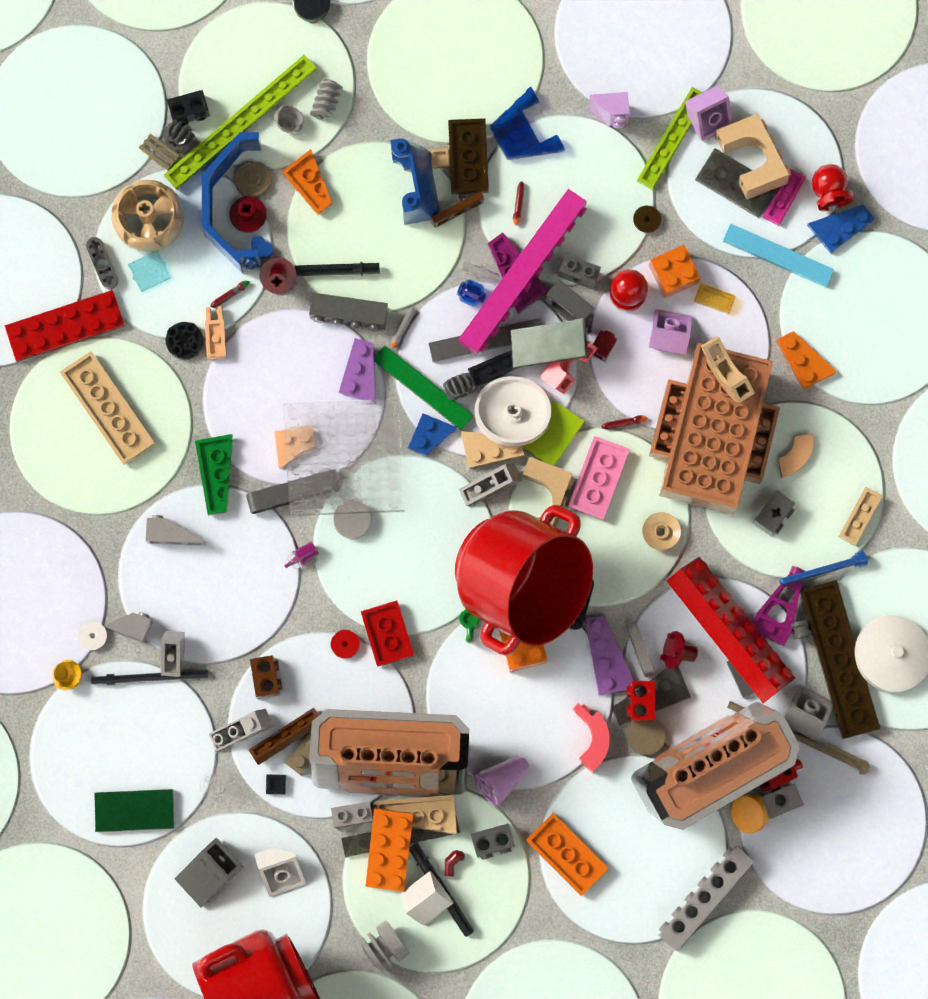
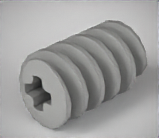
M321 79L322 82L319 83L320 88L317 90V96L314 98L315 102L312 104L313 109L310 111V115L319 120L328 121V117H334L330 110H336L332 103H338L334 96L339 97L341 95L336 90H342L343 86L330 79Z

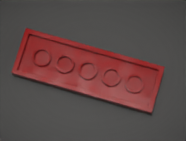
M110 290L4 326L15 360L19 362L125 327L114 291Z

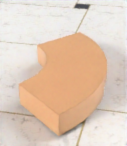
M813 434L793 437L791 451L786 456L778 459L782 478L796 473L805 465L813 449Z

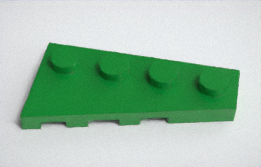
M233 434L195 440L208 516L227 513Z

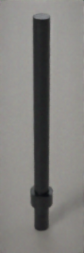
M208 670L181 671L180 677L162 676L161 673L106 674V676L91 677V684H107L109 686L115 685V683L208 678Z

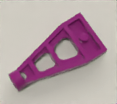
M792 566L788 576L805 571L799 567ZM802 580L787 585L780 584L759 609L753 620L757 630L763 637L783 647L793 629L791 624L795 620ZM785 587H789L794 591L790 603L779 599V595ZM776 604L784 606L787 610L785 621L782 623L770 618L768 615L769 611Z

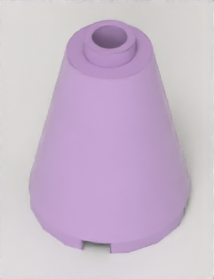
M516 756L477 772L474 775V780L478 789H483L486 793L484 795L485 799L493 806H497L504 801L529 772V764L524 757Z

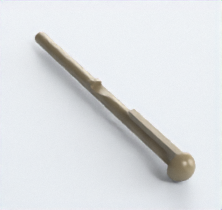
M732 701L727 706V708L737 713L745 708ZM793 732L797 741L860 770L859 774L864 775L869 772L870 765L866 760L827 742L823 745L811 738Z

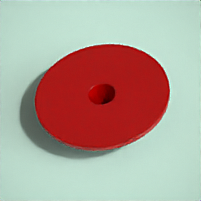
M350 630L338 631L331 639L332 652L339 658H351L359 650V639Z

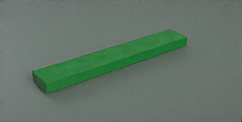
M384 345L374 357V362L460 431L473 418L471 413L456 401L449 400L441 389Z

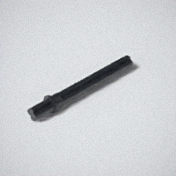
M363 261L352 264L294 265L297 276L359 274L363 276V274H380V263H363Z
M418 842L410 847V853L417 862L416 866L419 865L425 875L430 871L434 874L454 902L447 908L448 912L465 937L471 935L474 929L429 861L430 857L425 855Z

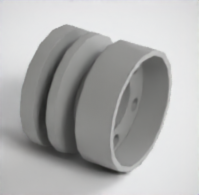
M387 920L376 927L379 934L377 938L370 932L367 933L371 939L370 943H367L364 937L359 939L363 952L372 965L379 969L382 974L387 971L382 964L384 961L387 962L390 968L393 966L390 959L392 955L401 961L410 954Z

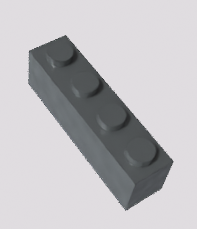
M312 293L309 316L316 323L329 321L337 326L350 324L353 328L360 329L364 326L369 327L372 331H380V329H385L388 303Z

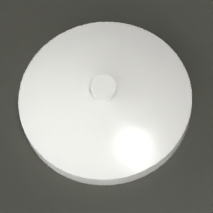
M515 376L498 378L488 383L477 396L475 403L476 423L487 438L498 444L512 447L530 444L544 434L550 423L551 404L549 398L540 386L528 379Z
M897 615L879 617L868 623L857 638L855 645L857 667L864 679L881 691L890 693L907 691L917 686L928 673V638L924 631L908 618Z

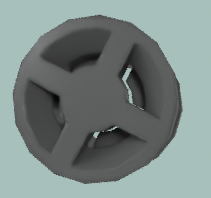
M808 619L791 624L794 630V640L813 635L812 630L808 626Z

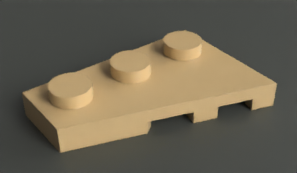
M461 431L469 469L525 456L523 446H504L490 440L483 433Z

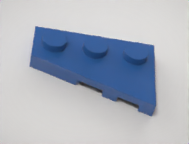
M862 204L810 222L807 226L831 254L873 222L875 218Z

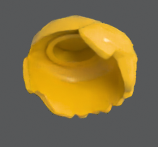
M69 659L57 664L52 673L55 686L63 691L74 689L82 679L81 667L75 661Z

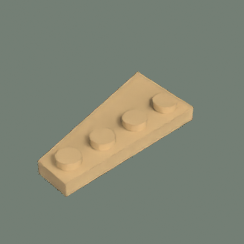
M454 795L376 801V808L414 813L412 828L457 835Z

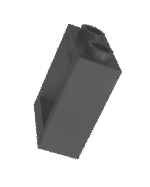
M558 280L547 293L546 304L567 321L583 318L586 329L591 325L595 316L593 314L594 307L563 282Z

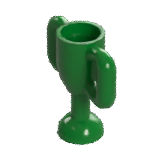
M465 609L461 612L459 621L467 629L466 642L472 644L474 642V630L480 627L481 620L472 616Z

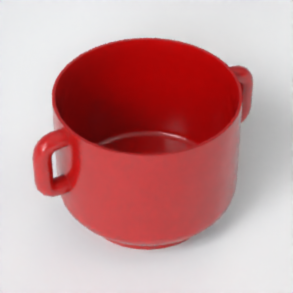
M552 505L545 509L539 519L527 512L509 510L482 521L464 539L455 562L457 591L463 607L472 616L484 622L480 632V639L487 648L500 655L507 656L515 652L520 643L530 646L547 644L560 637L579 616L591 589L593 561L589 548L577 537L581 528V520L576 513L562 506ZM554 517L569 523L566 531L550 524ZM494 629L510 636L506 644L492 637Z
M256 930L192 963L193 971L204 999H320L313 981L288 934L276 939L273 933L268 930Z

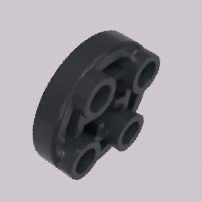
M293 0V8L299 18L313 24L327 15L330 9V0Z
M179 322L167 330L165 343L172 356L180 360H189L201 352L204 338L201 330L194 323Z

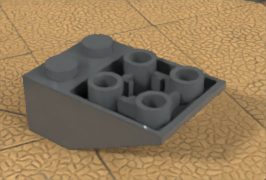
M215 838L174 879L201 908L235 877L244 866L218 838Z

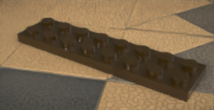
M837 580L801 589V600L806 617L809 620L810 630L813 633L812 638L842 740L880 730L867 681L861 675L856 664V643Z

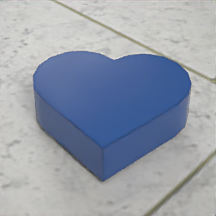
M261 236L252 238L251 250H259L260 258L272 256L274 250L270 243L265 242V239Z

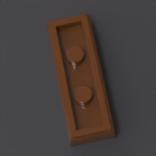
M480 191L432 216L431 223L433 227L436 228L483 204L484 196Z

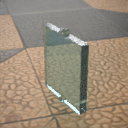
M158 251L128 264L133 274L132 279L136 281L141 292L171 279L165 267L166 262H163Z

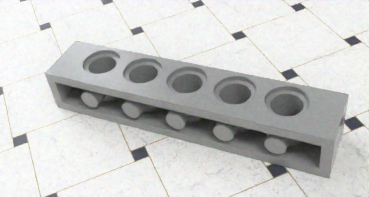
M735 846L733 849L729 847L722 856L725 858L722 862L719 863L717 861L711 867L710 871L712 873L708 878L704 876L699 881L697 891L695 893L691 891L684 899L686 901L685 905L682 908L678 906L671 914L673 916L672 920L669 923L665 921L658 929L660 931L658 936L675 951L681 948L754 863L739 847ZM727 862H732L735 865L733 873L726 871L725 865ZM714 877L722 879L723 883L720 888L713 886L712 881ZM703 891L707 892L710 896L707 903H703L700 900L699 896ZM690 906L695 907L697 910V915L694 918H690L687 915V909ZM677 921L684 924V930L681 933H677L674 930V924Z

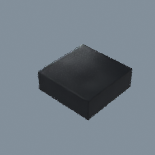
M266 774V794L286 795V775Z

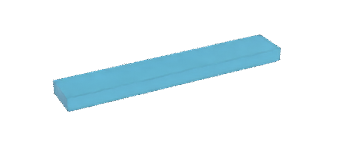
M730 224L723 239V242L823 287H827L834 271L833 268L733 224Z

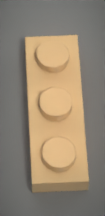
M865 487L838 537L856 546L883 495Z

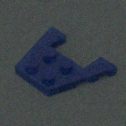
M529 87L508 110H505L490 125V130L506 160L565 151L558 135L539 142L524 115V110L539 103L532 87Z

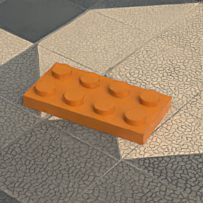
M380 808L374 809L365 887L405 891L414 813Z
M554 813L525 840L580 896L609 869Z

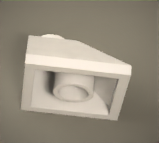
M276 848L255 854L258 870L269 897L306 884L296 854Z

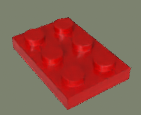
M398 600L360 611L377 667L414 656Z

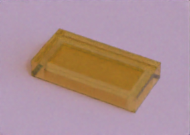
M700 283L694 302L730 314L736 296Z

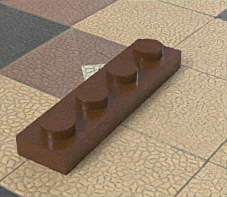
M315 708L310 709L250 748L249 752L257 765L267 761L270 757L309 733L312 721L319 716Z

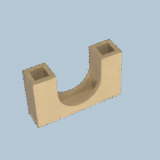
M758 114L716 130V140L724 154L743 146H754L761 149L767 157L766 162L761 167L739 177V185L747 200L788 184L789 175H791L789 167L783 164L782 154L779 149L776 150L774 138L771 134H768L767 125L764 119H760Z
M529 457L522 478L547 488L552 496V505L562 507L565 506L568 498L565 496L566 490H571L575 480L571 478L572 472ZM554 517L550 524L557 525L560 518Z

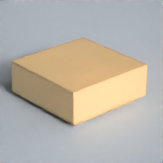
M449 148L430 149L432 169L450 168Z

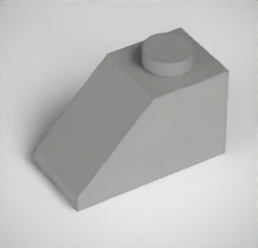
M139 611L138 614L131 613L109 623L106 628L145 643L153 621L149 619L150 615Z
M165 631L161 639L162 676H181L185 650V632Z

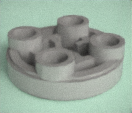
M345 501L334 512V527L345 538L351 540L360 538L371 527V513L367 506L359 501Z

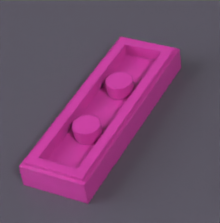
M789 169L791 175H789L788 184L779 187L762 217L777 226L781 224L806 179L805 176L792 169Z

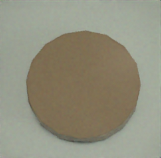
M248 161L236 170L234 183L238 192L243 196L259 198L269 191L272 184V176L269 169L263 163Z
M657 719L654 722H632L627 731V741L634 752L641 755H652L658 752L666 740L665 729Z

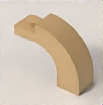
M718 336L701 345L711 371L734 401L740 403L755 394L748 378L735 367Z

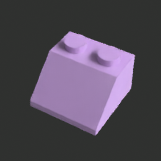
M718 86L685 101L688 118L701 141L715 135L717 129L733 123L729 96Z
M628 92L590 95L588 109L607 126L623 128L625 125H628L630 115Z
M655 309L649 348L657 351H670L675 354H686L691 333L692 316Z

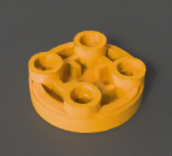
M744 794L732 803L731 816L733 822L742 832L748 834L756 833L762 830L765 824L769 822L766 807L762 802L761 796L758 794Z

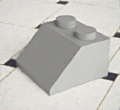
M800 685L784 717L790 728L816 741L826 726L833 705L831 701Z

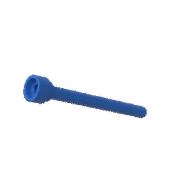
M864 551L857 552L850 559L781 578L780 584H791L850 566L861 568L868 565V559Z

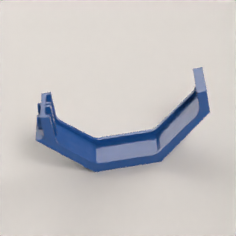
M240 132L202 174V229L204 235L242 274L243 267L250 270L261 267L259 250H235L213 229V187L243 152L261 151L259 132Z

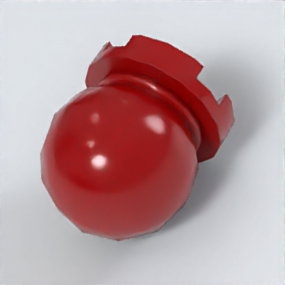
M827 164L819 167L814 172L811 180L812 189L815 195L820 198L817 201L819 211H829V207L836 205L839 209L853 202V199H855L853 191L847 190L849 182L848 175L844 169L835 164Z
M625 269L618 272L612 279L609 289L612 304L619 310L634 311L639 309L644 304L648 292V283L644 275L633 269Z

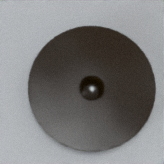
M645 205L635 211L633 222L639 231L651 233L660 226L661 215L655 207Z

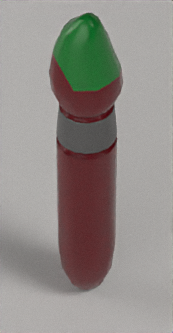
M250 281L240 282L236 287L212 301L210 307H218L240 291H244L250 284Z

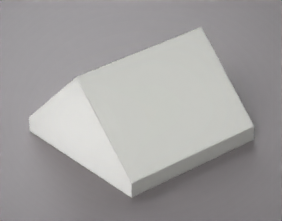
M431 871L400 893L405 913L423 926L454 903Z

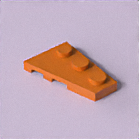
M311 149L282 171L284 177L317 215L332 205L331 198Z
M794 331L776 340L803 390L837 373L829 363Z

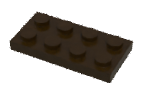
M486 118L448 120L451 194L478 193L480 191L482 193H489Z

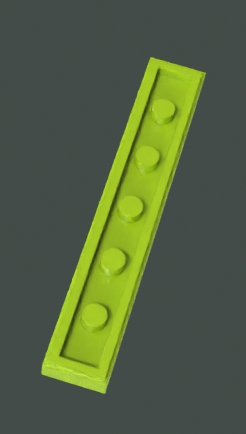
M691 87L636 182L653 191L692 125L687 115L685 101L703 92Z

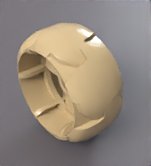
M138 180L133 182L132 185L126 186L116 196L111 209V221L117 236L126 246L139 252L150 253L165 249L178 238L184 224V211L178 195L172 188L156 180ZM144 195H156L158 197L154 206L147 200H142L139 203L136 202L138 197ZM170 213V221L163 232L159 231L157 235L152 225L156 220V215ZM125 214L139 216L140 221L144 224L140 236L130 231L127 227Z

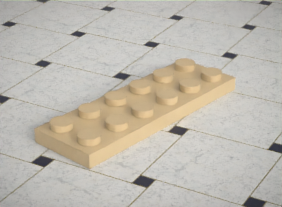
M92 351L60 371V374L123 465L155 445V442Z

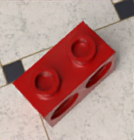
M631 681L630 686H627L626 689L627 697H630V705H627V717H630V722H654L655 681ZM643 687L646 691L645 696H638L635 693V689ZM637 706L645 708L646 714L644 716L636 714L635 709Z

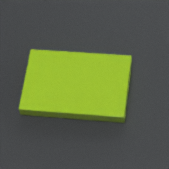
M553 400L551 402V418L547 430L536 441L523 445V448L540 461L555 466L585 421Z

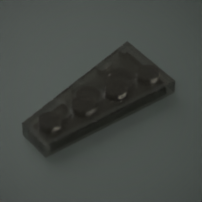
M679 666L676 669L666 668L650 680L655 681V712L691 698ZM640 687L635 693L642 697L645 696L646 691L643 687ZM626 697L612 707L618 726L630 722V717H627V705H630V697ZM643 706L636 707L635 712L637 715L644 716L646 714Z

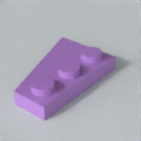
M354 338L338 393L375 403L373 343Z

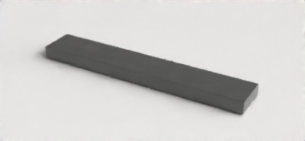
M537 318L498 327L500 330L494 338L490 337L487 341L489 345L486 350L512 345L511 330L541 325L540 319ZM460 336L428 343L432 362L472 354V352L458 343Z

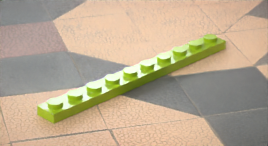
M305 55L301 56L167 171L164 177L178 190L220 154L240 132L248 130L317 70L316 66Z

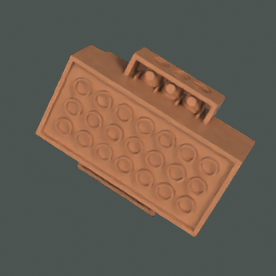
M698 342L694 351L687 383L668 379L649 457L667 461L659 493L660 497L734 515L738 508L744 480L756 484H761L763 481L780 407L763 403L773 361L725 349L738 371L748 378L755 392L752 396L737 403L726 393L714 376L701 348L703 343Z

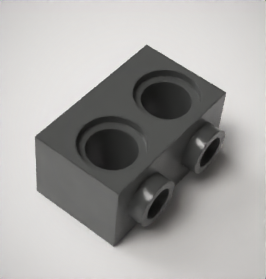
M509 823L471 834L476 856L481 857L482 860L493 857L492 853L500 851V854L512 852L511 848L515 847ZM500 834L508 837L506 845H500L497 842V837ZM483 839L489 842V848L485 851L480 850L478 847V842Z

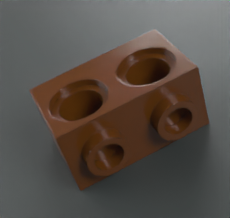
M273 655L250 659L256 698L261 699L280 695L279 690H283L281 678L277 679L276 671H280L278 659L274 660ZM267 662L270 664L271 667L268 672L260 671L262 663ZM272 682L274 684L273 689L265 691L263 689L264 683Z

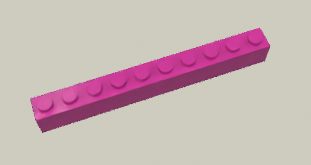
M569 188L461 334L458 339L460 345L476 356L479 352L483 353L489 345L487 341L490 337L494 338L500 330L498 326L501 322L505 323L511 315L509 312L511 308L518 306L522 300L520 297L522 293L529 291L533 285L531 282L535 276L538 278L544 269L542 267L544 263H549L555 254L553 253L554 249L561 247L566 239L564 238L565 234L572 232L576 226L575 221L578 216L582 218L587 211V201Z

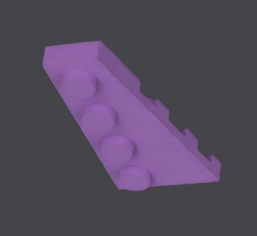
M605 616L585 619L598 695L626 691L627 686H630V682L634 680Z

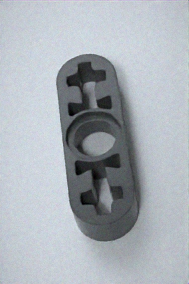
M92 237L87 241L86 248L99 280L105 289H114L118 284V278L105 246L100 238ZM95 242H96L97 245H99V246H98V250H99L100 254H98V255L96 254L95 250L92 248V247H93L92 244L95 243ZM106 259L107 266L99 268L97 266L98 260ZM105 272H108L110 278H114L112 279V284L105 282L107 280Z

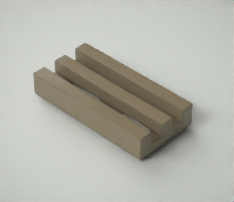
M151 133L143 141V144L138 147L139 150L167 171L180 158L176 152ZM153 141L174 158L171 159L150 142ZM147 146L150 147L152 150H154L156 153H158L161 157H163L165 160H167V161L169 162V164L167 165L166 163H164L162 160H160L158 157H156L153 153H151L149 150H147L146 147H147Z

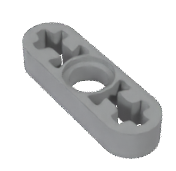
M637 623L626 624L644 677L653 675V666Z

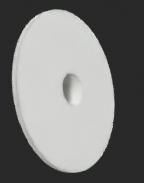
M95 621L83 624L78 632V641L87 650L101 648L107 639L106 629L102 624Z

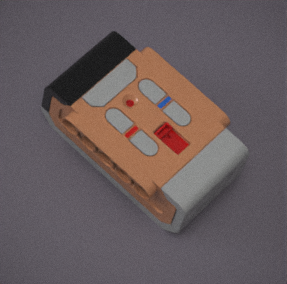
M755 702L738 711V713L720 719L661 753L654 761L636 770L632 774L631 780L647 811L663 825L684 830L794 766L800 745L782 713L760 702Z
M326 709L312 721L310 764L313 784L317 788L343 789L349 793L432 796L438 793L460 795L467 788L470 729L457 715Z

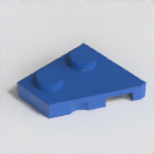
M422 413L408 449L426 456L451 433H454L456 426Z

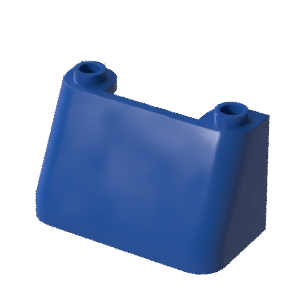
M405 139L390 140L392 161L399 162L404 170L411 169L415 192L407 193L402 198L404 225L430 221L432 216L439 213L440 208L429 151Z

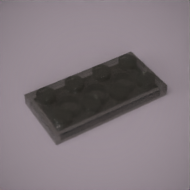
M714 148L695 178V181L758 219L778 189L775 188L747 200L739 185V177L753 170Z

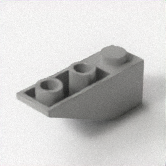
M261 709L253 711L209 733V736L217 752L273 727L267 710Z

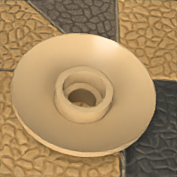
M657 512L645 520L642 534L645 542L653 549L667 550L678 542L681 528L674 516L665 512ZM659 529L664 530V535L660 536L657 531Z

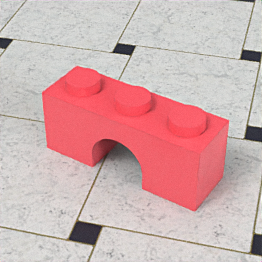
M586 340L588 357L579 358V360L587 364L598 348ZM577 359L550 363L540 378L562 394H565L575 380L569 374V366Z

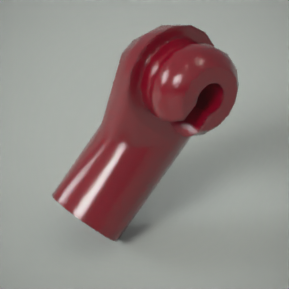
M454 850L445 858L444 876H454V865L465 858L463 851Z

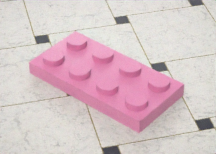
M594 436L567 508L603 521L630 449Z

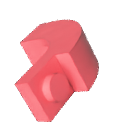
M578 703L572 710L587 724L592 735L590 747L578 760L593 773L607 754L610 740L609 730L604 718L598 711L591 716L590 713L592 711L585 704L581 706Z

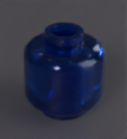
M470 279L465 282L462 281L457 291L459 301L472 307H476L479 303L482 304L486 297L484 286Z

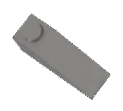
M515 463L504 464L459 488L465 505L469 506L521 482L522 478Z
M152 515V518H147L145 541L149 544L205 546L203 538L163 518L162 515Z

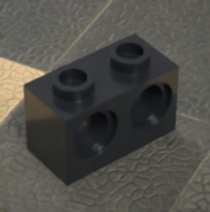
M203 89L167 99L172 120L177 124L181 123L185 126L191 121H203L210 116ZM196 104L203 105L200 110L193 109ZM179 109L185 110L182 115H176L175 113Z

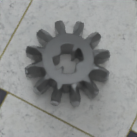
M176 122L169 123L162 134V139L166 142V145L182 153L188 151L195 140V135L191 132V129Z
M462 373L444 382L443 387L449 400H457L473 393L476 390V383L470 373Z

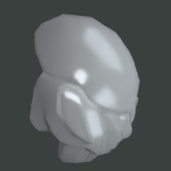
M283 105L274 113L275 122L282 132L293 133L303 128L304 116L296 107Z

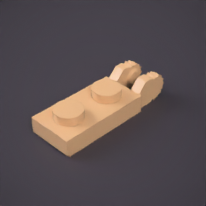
M218 306L217 309L218 320H211L212 311L210 307H206L205 334L207 359L226 358L225 323L222 306Z

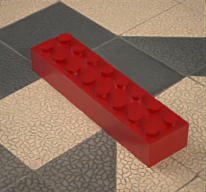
M700 557L679 569L667 580V583L763 704L796 679L792 671L783 663L780 656L768 644L766 638L760 634L755 624L749 620L743 609L737 605L731 594L726 591L719 579Z

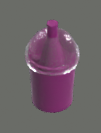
M310 541L297 550L291 551L287 557L288 563L284 567L302 568L303 565L319 555V552Z

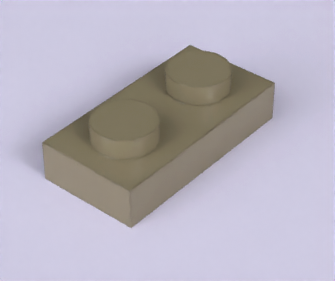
M311 733L306 736L285 763L300 776L310 765Z

